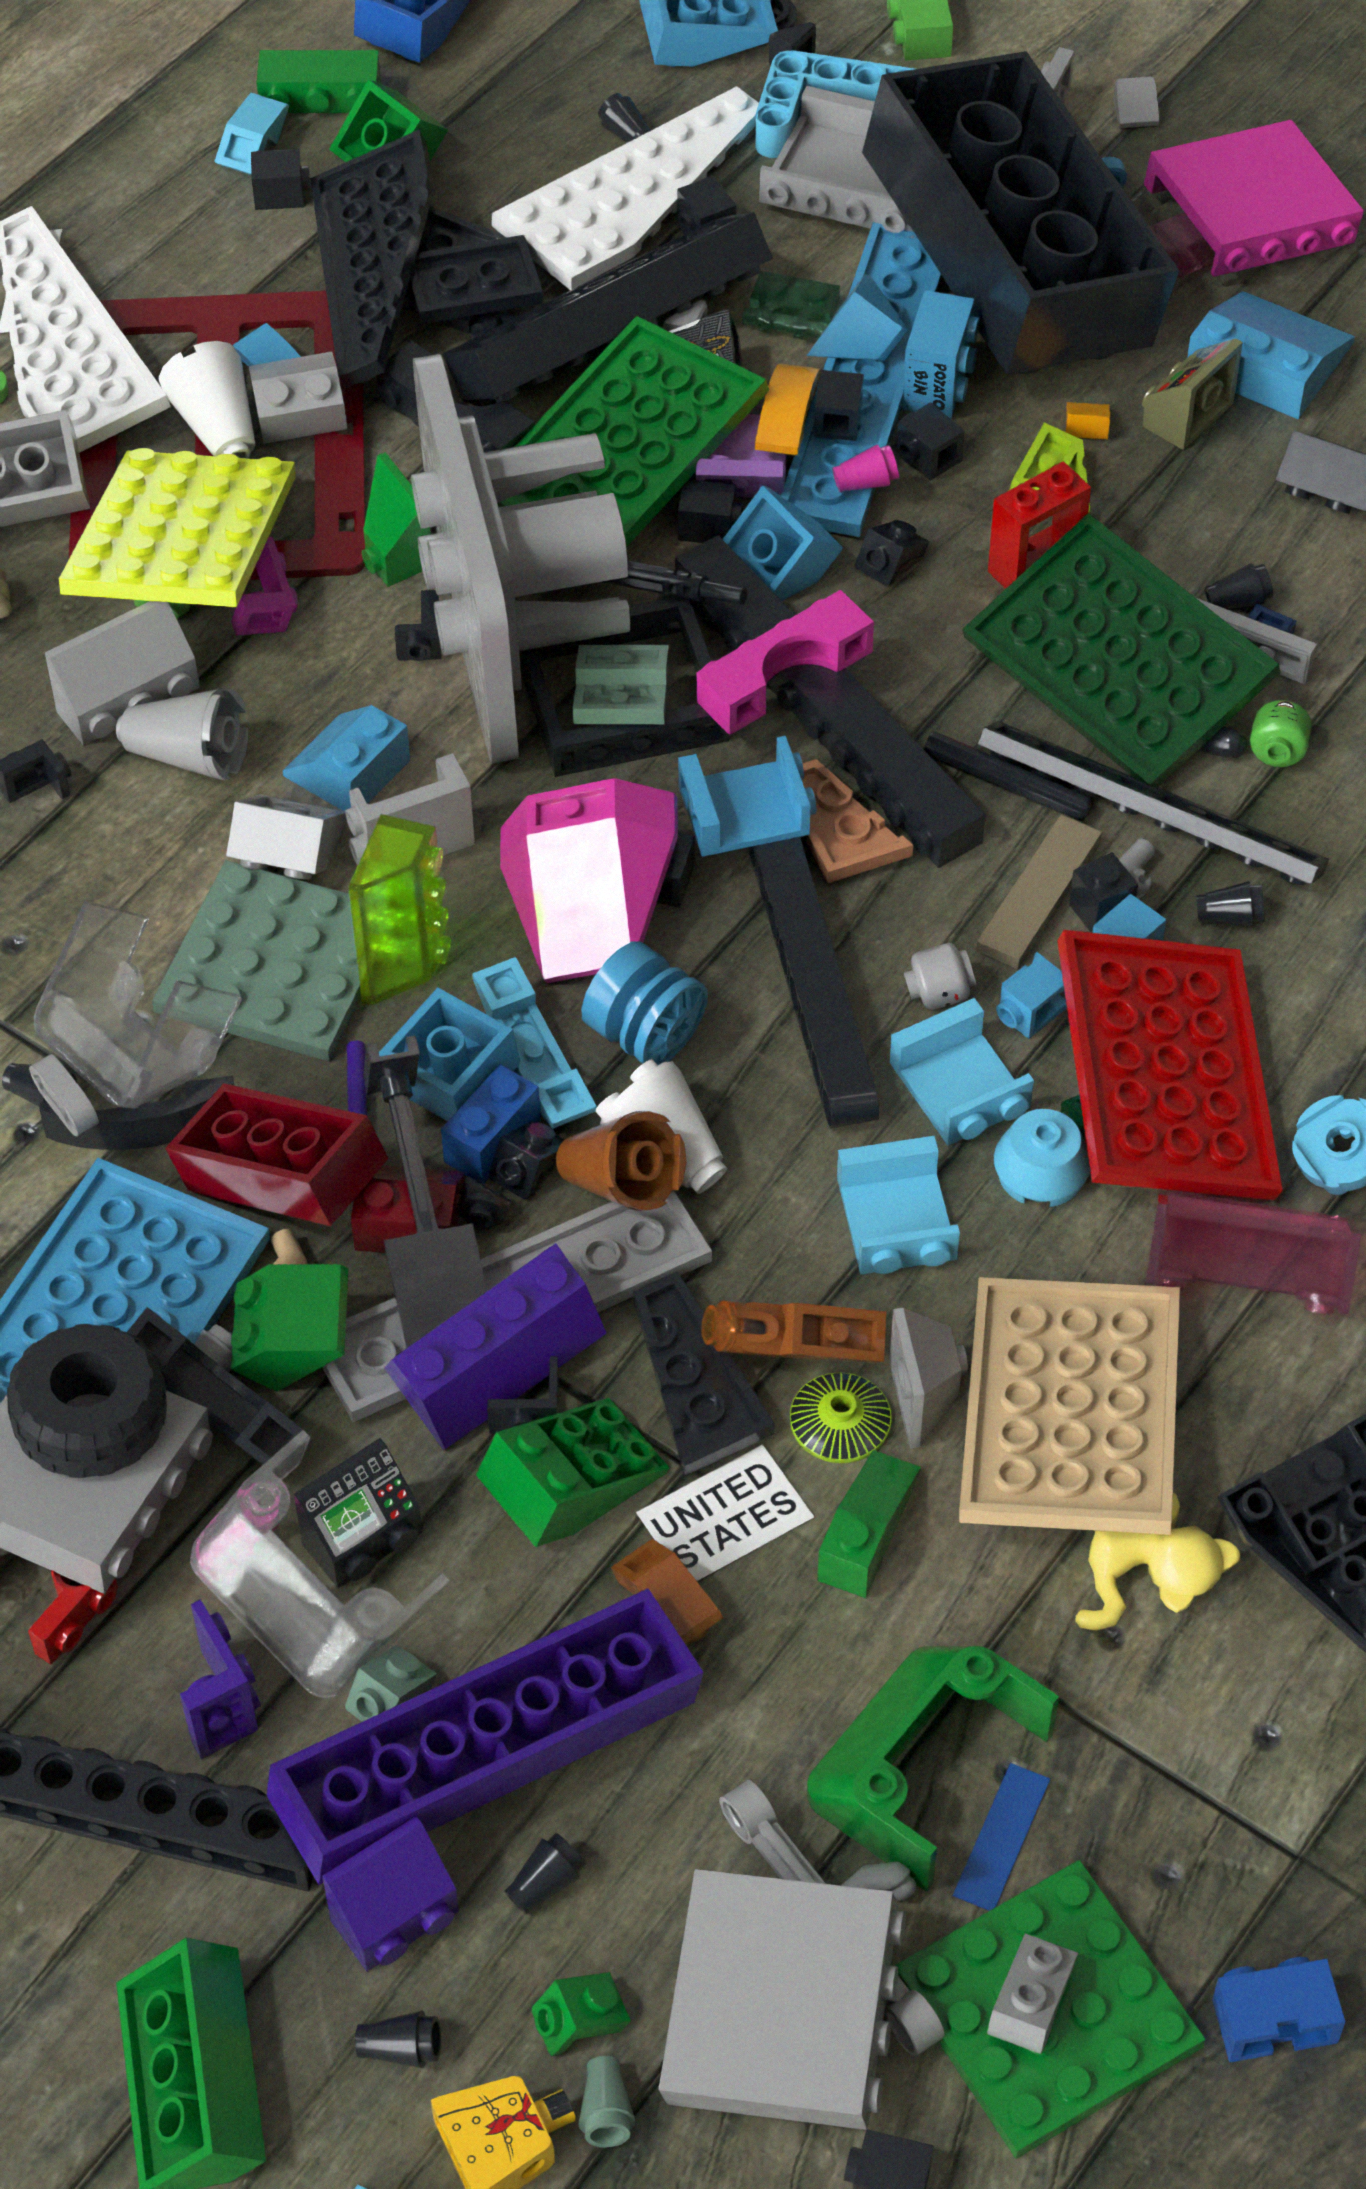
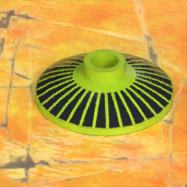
M828 1373L810 1380L797 1392L790 1408V1426L796 1441L812 1456L832 1463H851L867 1458L873 1450L877 1451L883 1445L890 1432L891 1409L883 1392L871 1381L850 1373ZM844 1406L849 1408V1410L837 1412L833 1407Z

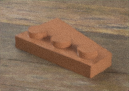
M817 759L803 763L804 779L802 782L804 788H812L817 812L814 815H810V835L802 837L827 883L913 856V844L903 835L897 837L885 826V819L875 810L869 812L853 798V791Z

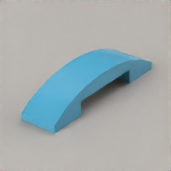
M511 958L473 973L472 979L486 1014L513 1029L521 1061L514 1072L539 1086L540 1114L552 1129L596 1112L597 1106L577 1069L571 1070L536 1005V993L517 958Z

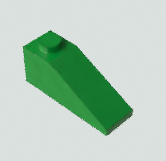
M875 1450L871 1452L837 1508L818 1554L817 1581L863 1598L867 1597L921 1472L920 1466Z

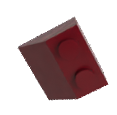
M383 1165L354 1199L351 1225L355 1251L386 1253L384 1240L417 1233L403 1167ZM425 1168L438 1228L446 1229L458 1226L460 1215L457 1207L461 1198L459 1190L466 1178L465 1172Z

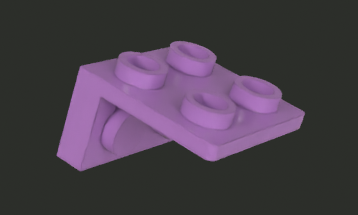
M748 414L708 459H699L697 461L696 480L735 484L736 497H754L763 485L781 496V493L784 492L786 454L755 450V440L761 415Z

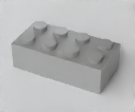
M67 410L0 423V527L90 509L75 429Z

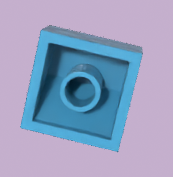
M372 705L339 714L282 770L283 776L342 811L351 808L349 790L355 788L360 789L368 804L410 761L407 725Z

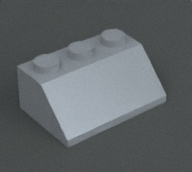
M149 601L45 652L56 711L83 746L116 730L118 718L130 706L185 696L200 688L195 657L169 602Z

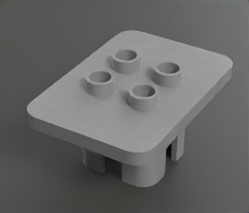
M441 354L413 358L424 472L411 474V482L420 528L431 527L433 533L418 537L419 554L427 590L435 589L437 595L447 593L449 598L448 600L434 602L435 619L442 653L444 656L463 653L490 763L516 760L519 758L514 691H519L522 688L519 651L629 632L630 613L627 599L619 600V596L585 603L515 601V597L628 577L626 544L619 509L614 493L597 496L596 491L498 508V502L566 475L605 468L604 457L597 435L593 433L483 452L474 416H457Z

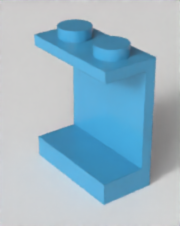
M786 736L777 737L775 762L707 776L703 775L696 754L678 757L679 790L702 857L810 835V815H814L817 812L815 796L811 787L804 788L802 782L804 779V769L800 754L798 752H791Z

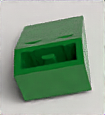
M606 1398L496 1432L476 1476L535 1547H539L579 1532L667 1474L670 1467L610 1398Z

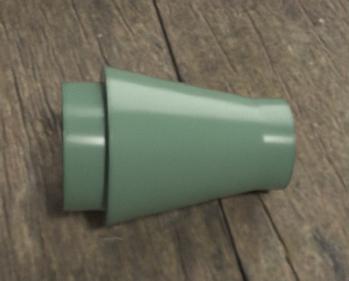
M611 2056L595 2057L589 2060L586 2065L587 2078L578 2125L580 2130L585 2133V2139L589 2144L597 2147H614L625 2143L630 2138V2130L635 2125V2117L622 2079L619 2060Z

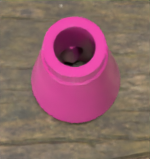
M876 444L841 463L839 466L832 468L839 492L890 486V481L899 479L896 460L889 445L880 448Z

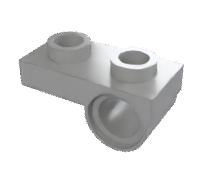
M1024 1934L992 2010L987 2034L1042 2054L1051 2032L1058 2006L1073 1972L1078 1953Z

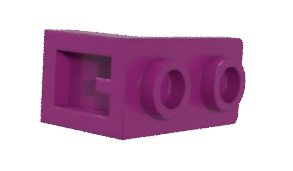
M272 536L268 537L256 563V569L264 592L255 591L249 594H242L231 620L235 636L286 632L292 614L297 611V594L293 587H289L285 575V558L282 552L277 551Z

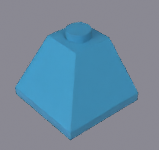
M764 485L723 538V541L781 601L817 583L843 549L818 521Z

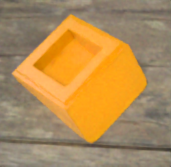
M1067 402L1066 433L1077 438L1108 440L1110 425L1109 404Z

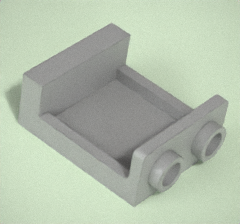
M453 753L436 759L438 782L373 804L366 803L359 788L349 790L351 808L345 810V815L349 828L354 835L353 838L349 839V847L356 864L364 863L372 880L475 845L471 787Z

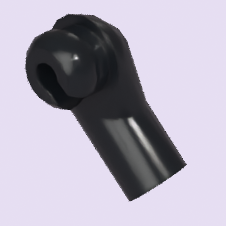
M1223 726L1200 749L1207 754L1238 758L1246 751L1247 740L1237 730Z

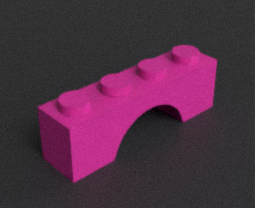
M842 590L835 592L825 599H819L809 608L792 618L780 621L773 629L753 640L744 642L738 649L719 660L706 664L697 672V703L731 735L766 715V684L778 672L797 665H817L839 672L872 653L874 621Z

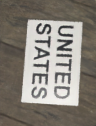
M763 1444L636 1512L654 1540L673 1551L696 1581L814 1518L811 1511Z

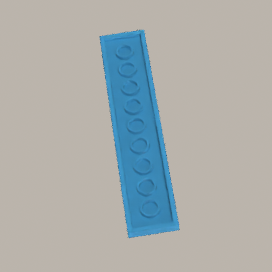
M874 222L849 295L865 274L871 276L908 330L885 361L827 357L823 370L864 374L863 406L857 441L814 437L817 387L805 422L804 436L798 455H794L784 484V492L781 493L784 499L818 521L826 531L856 537L861 536L876 488L839 492L832 468L839 466L841 463L876 444L880 448L890 445L903 403L905 352L924 290L938 292L943 276L914 232L903 229L899 233H891L882 224Z

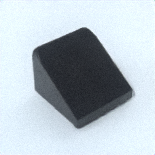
M809 22L772 33L769 36V64L771 65L774 57L783 51H800L815 54L816 24Z

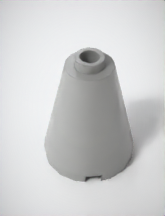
M220 688L130 706L118 718L116 735L118 740L122 742L124 749L128 752L218 780L231 779L228 776L229 773L237 774L241 769L246 755L248 727H240L239 713H246L245 704L240 694L235 690Z

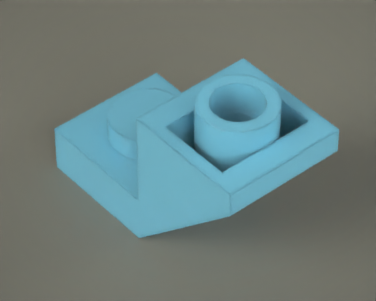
M250 93L227 122L215 163L251 175V152L264 151L267 141L275 144L278 143L289 105Z

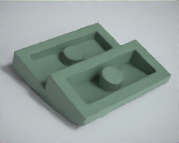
M579 645L575 667L576 689L573 703V723L664 724L668 686L669 645Z

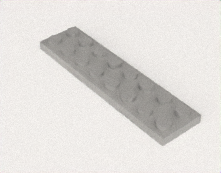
M673 1190L665 1200L668 1203L661 1208L639 1211L612 1201L481 1259V1264L488 1291L556 1243L585 1282L597 1312H600L634 1297V1291L678 1272L681 1276L712 1262V1250ZM395 1297L347 1318L345 1355L322 1367L352 1422H356L406 1399L384 1369L392 1358L406 1349Z

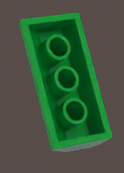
M186 1937L116 1982L139 2189H198L226 2184L266 2162L239 1950L236 1947Z

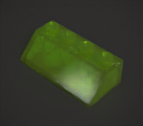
M381 814L350 882L349 896L362 1004L374 1005L430 981L438 963L444 964L447 960L451 938L445 935L448 908L443 907L442 902L446 888V879L440 877L443 849L437 845L435 826Z

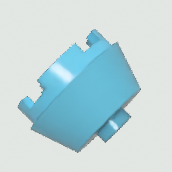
M1036 1109L1023 1114L1000 1138L995 1148L994 1165L1000 1183L1011 1197L1021 1203H1025V1198L1036 1202L1050 1201V1207L1066 1203L1080 1191L1090 1174L1087 1144L1075 1122L1059 1111Z

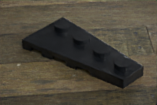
M676 1272L634 1291V1305L684 1477L774 1435L775 1424L730 1353L722 1352L719 1348L718 1334L679 1273Z

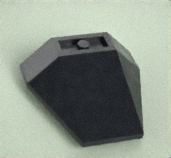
M1366 1414L1346 1424L1332 1436L1265 1473L1261 1471L1217 1496V1499L1242 1541L1366 1653Z

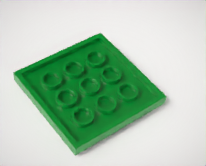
M1080 1859L894 1965L898 1967V1976L909 1990L919 1992L937 2014L945 2034L938 2041L1015 2159H1018L1201 2050L1206 2040ZM1024 1934L1078 1953L1073 1972L1058 2006L1054 2023L1042 2054L987 2034L992 2010Z

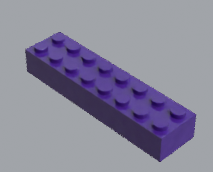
M649 1588L271 1764L266 1795L315 1880L320 1885L323 1883V1875L414 1816L418 1817L426 1832H429L694 1704L704 1672Z

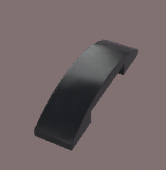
M233 1075L185 1082L187 1098L95 1110L99 1124L78 1136H74L47 1101L39 1102V1109L46 1138L56 1142L99 1150L148 1148L170 1143L223 1083L234 1086L235 1084Z

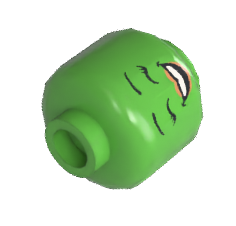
M1275 700L1262 706L1256 713L1250 735L1251 750L1256 758L1264 764L1273 767H1289L1297 764L1305 757L1309 748L1312 733V723L1309 714L1300 705L1288 700Z

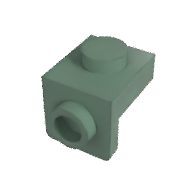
M396 1644L358 1669L345 1708L363 1722L431 1690L437 1673L420 1662L413 1654Z

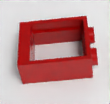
M1064 461L994 498L988 572L1005 589L1088 514L1091 486ZM1053 516L1051 526L1029 537V528Z

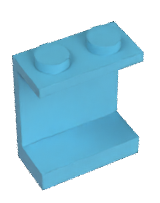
M975 998L891 1035V1066L947 1146L962 1139H973L986 1128L1003 1120H1014L1031 1108L1033 1078L1029 1073L1017 1079H1014L982 1035L984 1010Z
M935 1136L838 1150L837 1180L860 1275L874 1272L888 1274L900 1268L919 1265L933 1267L942 1265L947 1261L957 1260L960 1232L958 1224L950 1226L937 1177L939 1151Z

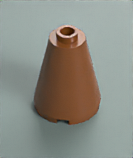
M636 1111L566 1138L558 1148L556 1165L559 1174L568 1183L627 1208L647 1211L661 1208L668 1203L665 1200L673 1190H679L683 1183L687 1164L685 1144L680 1134H674L667 1123L671 1121L664 1115L651 1111Z

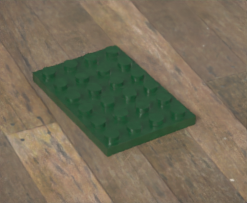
M1089 513L962 629L966 640L1129 775L1142 780L1150 786L1159 787L1280 674L1279 663Z

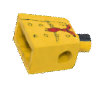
M511 2076L438 2096L431 2100L434 2123L465 2189L522 2188L551 2168L555 2163L554 2146L549 2133L576 2121L570 2101L563 2089L533 2102L520 2076Z

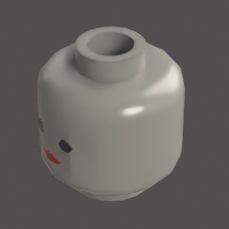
M952 943L941 944L914 953L911 958L912 970L904 972L911 999L921 997L923 1005L929 1010L939 1009L967 1000L970 996V987L977 985L966 949L959 951Z

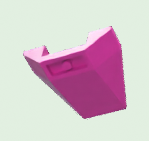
M612 778L528 795L502 825L500 867L540 972L546 983L594 975L620 947L631 941L644 942L678 839V808L675 793Z

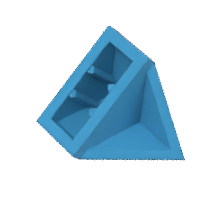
M865 274L841 305L807 356L885 361L908 328L873 278Z

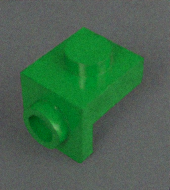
M610 1972L556 1979L532 2007L536 2029L542 2036L551 2056L562 2055L575 2039L621 2033L631 2022Z

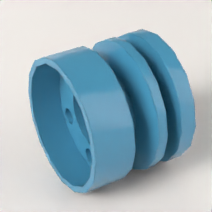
M631 941L611 955L594 976L582 1004V1021L608 1041L620 1042V1047L630 1056H635L640 1063L643 1064L653 1059L657 1065H660L663 1062H669L678 1054L696 1031L708 1002V989L694 977H689L681 968H669L668 961L662 955L641 941Z

